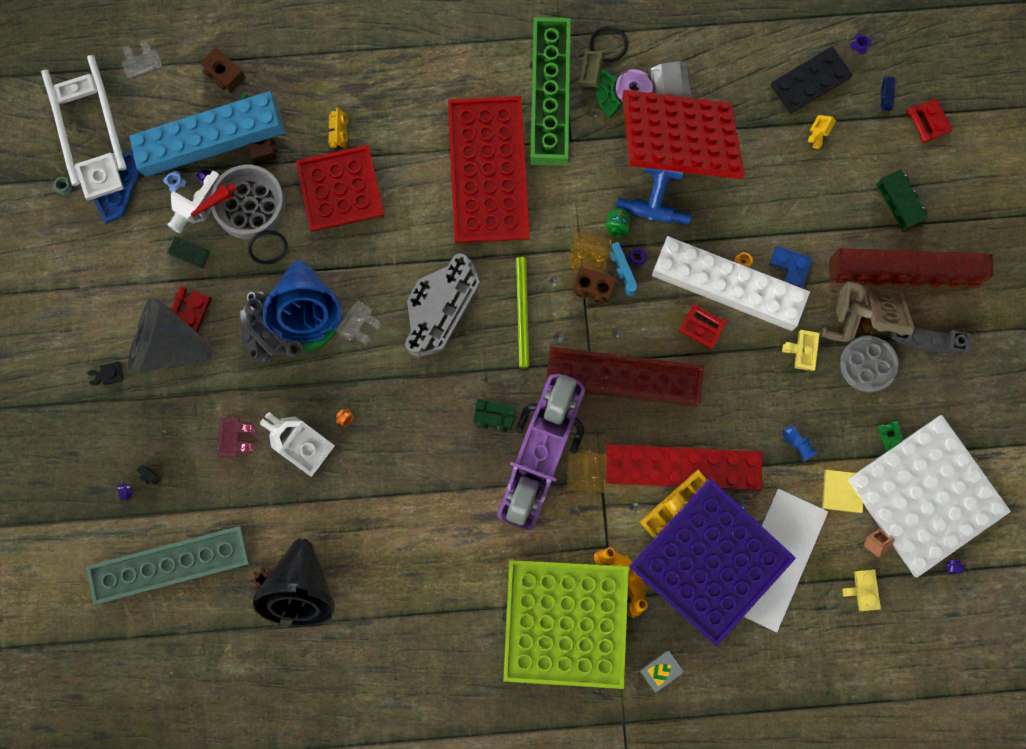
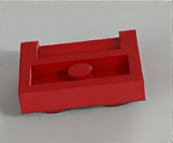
M937 98L906 110L921 136L922 144L953 131ZM921 112L931 133L927 132L918 113Z
M694 302L678 332L712 350L728 320L713 315ZM696 313L718 325L717 329L693 317Z

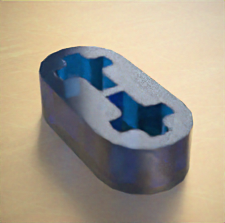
M884 76L881 87V110L891 111L895 99V77Z

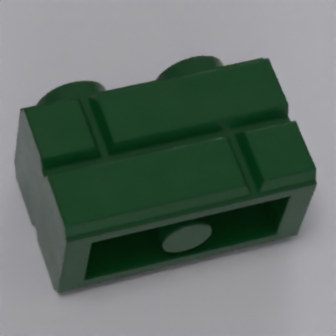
M477 399L473 423L477 424V428L488 429L489 426L495 427V431L507 433V430L512 429L516 406Z

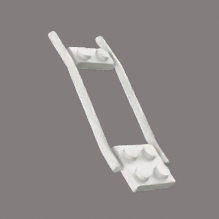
M94 55L87 57L92 72L91 75L80 76L53 86L49 71H41L52 106L71 183L73 186L81 183L85 199L88 201L124 189L119 171L127 169ZM98 91L114 153H108L74 165L59 104L83 98Z

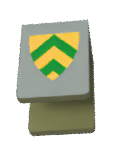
M666 650L638 669L654 693L661 690L683 673L675 658Z

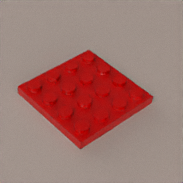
M369 145L296 160L311 232L384 217Z

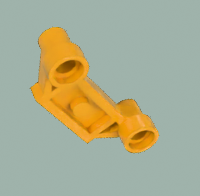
M611 547L605 550L602 549L594 554V562L597 565L629 566L632 563L627 555L623 556L615 552ZM630 567L628 574V596L631 602L627 604V615L631 618H636L648 607L645 601V590L648 588L642 578Z

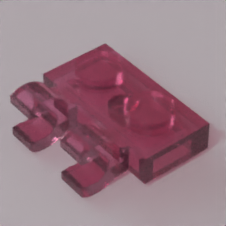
M219 418L217 457L238 458L239 452L253 453V445L251 443H239L240 433L254 434V426L252 424H240L239 418Z

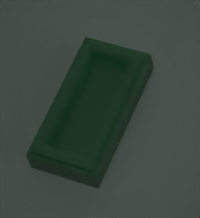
M174 237L167 254L203 269L210 251Z

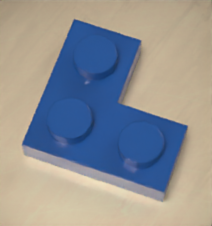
M776 246L770 265L787 271L784 282L803 289L812 258Z

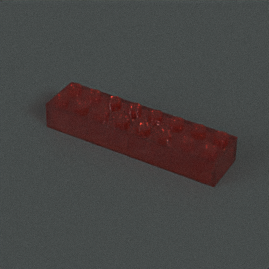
M838 248L829 259L830 280H834L836 283L854 281V283L858 284L873 282L875 285H882L885 282H889L892 285L911 283L912 286L930 284L932 287H939L944 284L949 285V287L968 285V288H978L994 276L993 254Z
M550 346L546 382L550 375L561 374L579 381L584 386L585 393L697 407L701 402L704 365Z

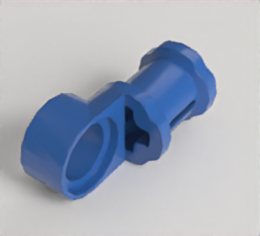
M793 425L782 430L786 441L790 445L793 444L794 448L799 450L803 457V462L818 454V451H815L811 446L809 437L802 439Z

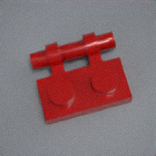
M181 286L178 293H175V301L170 309L198 333L212 298L192 291L190 297H187L185 295L188 289ZM182 302L187 303L183 313L179 312Z

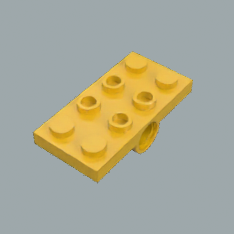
M697 470L639 522L654 538L707 479Z

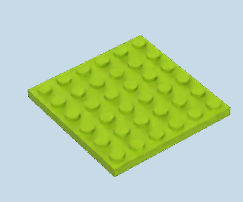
M509 560L503 681L624 689L629 566Z

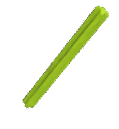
M517 257L519 367L527 368L529 367L526 257Z

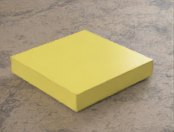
M825 470L822 509L863 513V501L847 480L855 473Z

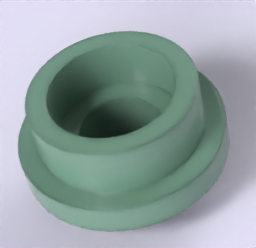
M59 177L54 182V190L59 195H67L73 189L71 180L67 177ZM67 184L64 189H61L62 185Z

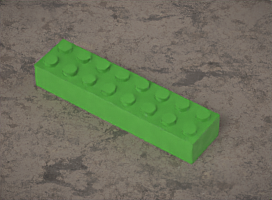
M534 17L530 165H568L571 18Z

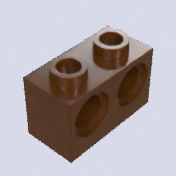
M580 267L573 287V293H576L575 295L581 298H593L597 303H609L616 277ZM586 280L590 285L582 287L580 282ZM605 286L608 289V291L606 293L599 292L598 287Z

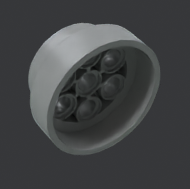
M240 165L224 172L215 182L211 195L222 184L227 187L233 183L237 190L231 193L234 196L233 198L211 207L213 216L220 226L230 235L241 239H252L253 236L262 231H273L281 222L286 206L284 192L277 179L266 169L255 165ZM242 189H248L245 194H240ZM261 190H266L264 195H258ZM231 204H237L235 209H229ZM250 205H256L253 210H247ZM268 206H274L272 211H266ZM239 220H245L243 225L237 226ZM258 221H264L261 226H255Z

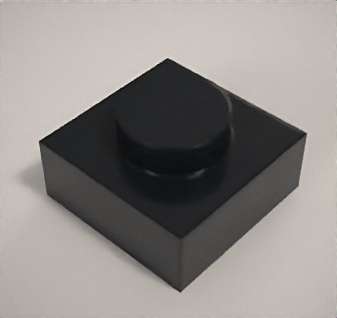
M141 464L136 470L141 474L139 478L147 484L150 482L157 484L161 480L147 466Z

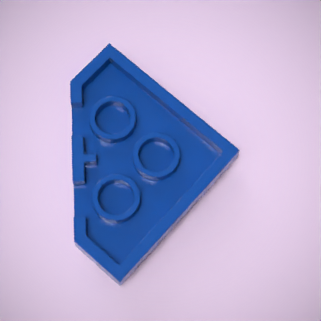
M133 150L123 154L127 169L119 171L124 189L93 199L106 224L125 215L140 172L136 169Z

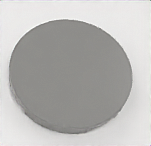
M871 335L861 336L851 341L844 348L840 358L841 372L848 384L859 391L867 393L878 392L888 387L895 380L899 366L898 356L894 348L886 340L884 341Z

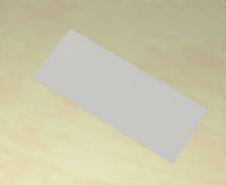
M777 490L762 527L792 553L796 559L746 613L745 618L778 632L828 511L783 490Z

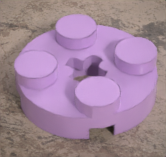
M631 69L619 76L616 83V94L620 102L623 103V90H631L629 87H632L633 84L637 85L636 88L639 89V92H652V81H650L645 72Z

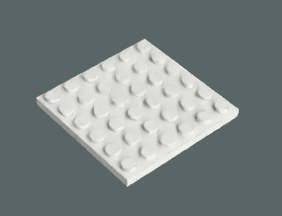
M942 415L933 419L897 446L847 479L881 530L895 539L893 547L914 577H919L1011 512Z

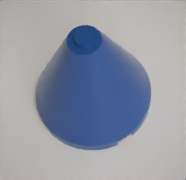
M295 261L290 265L263 304V321L266 328L271 333L274 331L280 334V339L290 342L298 341L305 343L326 337V332L332 328L335 330L338 327L342 318L339 298L304 261Z

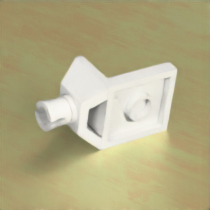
M212 171L210 175H207L203 182L204 185L194 194L192 202L172 191L171 205L175 214L168 223L171 229L181 233L186 223L194 224L207 219L211 213V207L193 217L191 212L210 197L212 188L220 174Z
M267 413L264 417L270 420L271 423L262 419L260 425L270 431L271 448L312 477L335 445L295 416L279 420L272 413Z

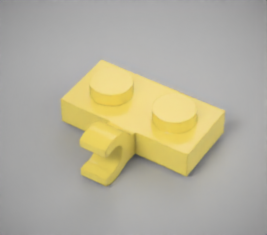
M800 330L797 344L790 342L783 344L782 352L796 353L794 368L808 371L815 370L820 333Z
M875 570L855 571L856 587L842 589L843 597L857 595L859 611L881 609Z

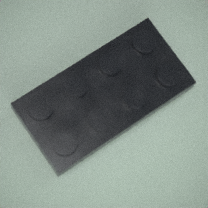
M832 46L773 81L771 87L789 113L792 114L851 79L853 74Z

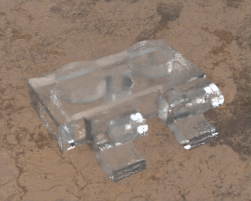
M147 40L140 42L144 54L134 56L130 46L122 48L126 60L121 61L128 80L164 69L157 50L152 51Z
M357 300L335 331L350 342H353L356 338L367 346L371 339L361 332L363 326L368 323L378 331L382 324L371 316L374 313L371 308Z

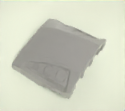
M678 61L659 64L651 68L653 93L692 98L687 63Z

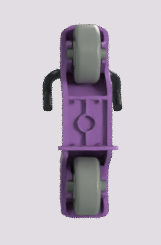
M561 374L550 375L539 403H531L525 406L515 428L517 433L523 432L530 412H535L516 462L510 463L514 467L497 513L498 518L503 522L524 530L534 529L551 481H556V478L553 476L572 425L576 427L577 431L570 447V452L576 454L584 435V426L576 418V414L585 393V388L574 378Z

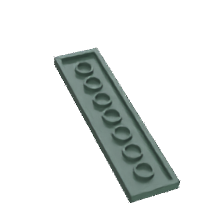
M237 526L86 566L93 605H99L250 565L242 526Z

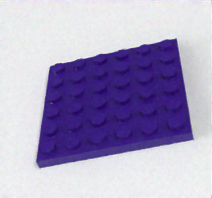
M708 478L634 559L629 567L717 647L792 564L796 557L712 479Z

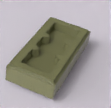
M585 51L579 81L580 87H598L604 59L603 51Z

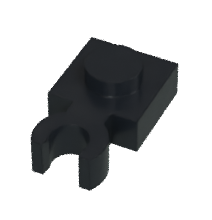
M119 361L101 365L99 372L95 370L87 372L89 376H96L95 380L89 381V384L93 386L98 385L101 381H103L104 385L124 381Z

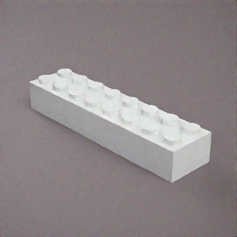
M669 236L665 240L651 275L790 331H793L798 326L810 291Z

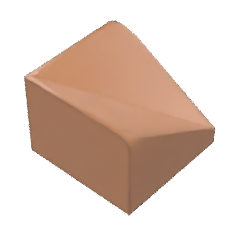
M879 528L867 536L864 546L880 558L892 549L895 539Z

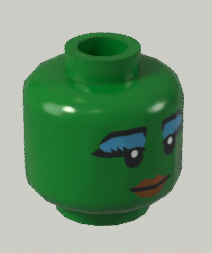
M616 208L608 214L606 230L613 237L624 236L630 230L632 217L627 210Z

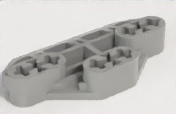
M456 254L447 267L419 279L408 297L407 304L411 332L406 339L405 345L408 353L417 358L444 350L480 286L473 262L464 254ZM464 262V266L460 265L459 268L457 267V263ZM471 270L473 276L468 279L467 283L470 285L467 286L462 281L465 280ZM454 276L455 282L451 281V283H448V279L451 280ZM429 285V289H425L423 292L422 286L426 287ZM460 293L456 303L454 304V306L457 307V309L449 306V303H452L456 294ZM418 300H419L420 306H419V305H416V306L414 307V306H413V302H414V303H417ZM446 315L448 317L441 328L444 330V332H442L441 330L437 329L436 326L438 327L440 325L443 317ZM427 326L428 331L424 330L421 334L420 327L424 328ZM421 334V337L424 340L422 341L421 338L417 339V336L419 337ZM434 338L435 340L433 342V346H435V348L428 351H423L427 348L431 339ZM417 342L419 347H414L412 349L411 343L415 344Z

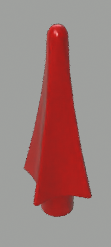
M233 183L227 187L222 184L204 203L191 212V216H196L214 205L233 198L234 196L231 193L237 190L236 186Z

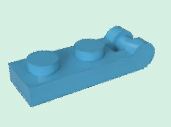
M616 242L611 244L609 256L611 261L615 262L618 267L616 272L619 279H623L625 283V294L631 297L637 290V284L620 244Z

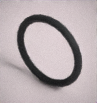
M614 26L598 28L590 39L591 51H595L594 39L599 32L614 30L623 37L624 49L618 56L614 58L604 57L603 61L613 62L622 58L628 48V40L625 33Z
M262 231L250 240L248 254L257 263H275L286 254L288 248L287 240L279 232ZM267 234L280 237L284 248L278 257L264 261L253 255L252 245L257 238Z

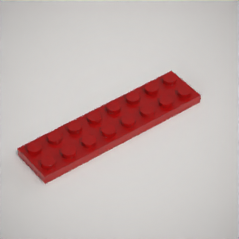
M607 444L606 484L679 487L694 472L699 470L706 479H712L721 489L762 490V451Z

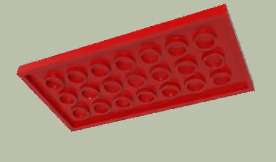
M521 96L448 100L455 244L530 240Z

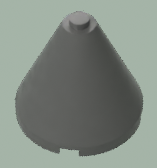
M154 297L148 299L137 325L136 337L131 345L127 364L128 371L134 373L205 363L211 359L213 349H211V345L160 299Z

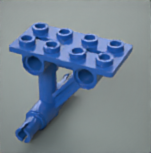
M644 168V172L654 174V184L650 200L635 199V201L618 197L616 208H623L632 212L634 216L669 224L672 221L686 225L690 223L691 213L676 211L674 207L662 205L667 183L670 182L671 178L681 180L683 172Z

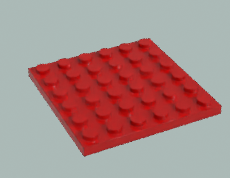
M623 90L622 101L629 166L743 180L745 172L731 103L678 97L670 94L662 95L653 92Z

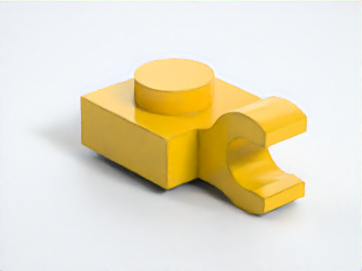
M817 116L810 129L812 135L808 139L809 143H814L813 148L819 149L822 146L823 136H828L836 123L834 117Z

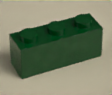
M901 169L881 178L876 184L902 232L912 229L928 219L927 210L920 204L917 192L911 188L908 176Z

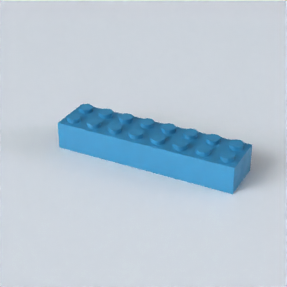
M268 91L129 136L136 169L145 177L234 150L250 143L285 134L278 101L272 92Z

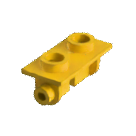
M336 108V111H331L329 115V129H335V131L329 132L328 144L333 149L337 148V145L346 149L348 117L339 108Z

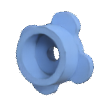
M179 171L169 173L163 180L169 186L171 192H176L179 187L186 185V181L180 177Z

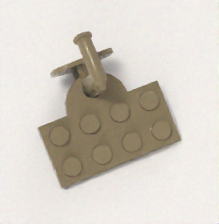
M847 282L841 288L836 304L839 322H843L846 313L850 312L843 333L829 331L824 327L820 331L819 337L841 342H851L855 338L862 316L870 318L873 328L882 332L891 331L899 335H912L915 328L903 291L865 285L864 288L858 283ZM850 291L857 292V294L852 295L851 299H849Z

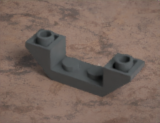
M914 327L912 335H899L892 332L891 339L904 346L938 353H968L971 339L970 333L954 330L942 333Z

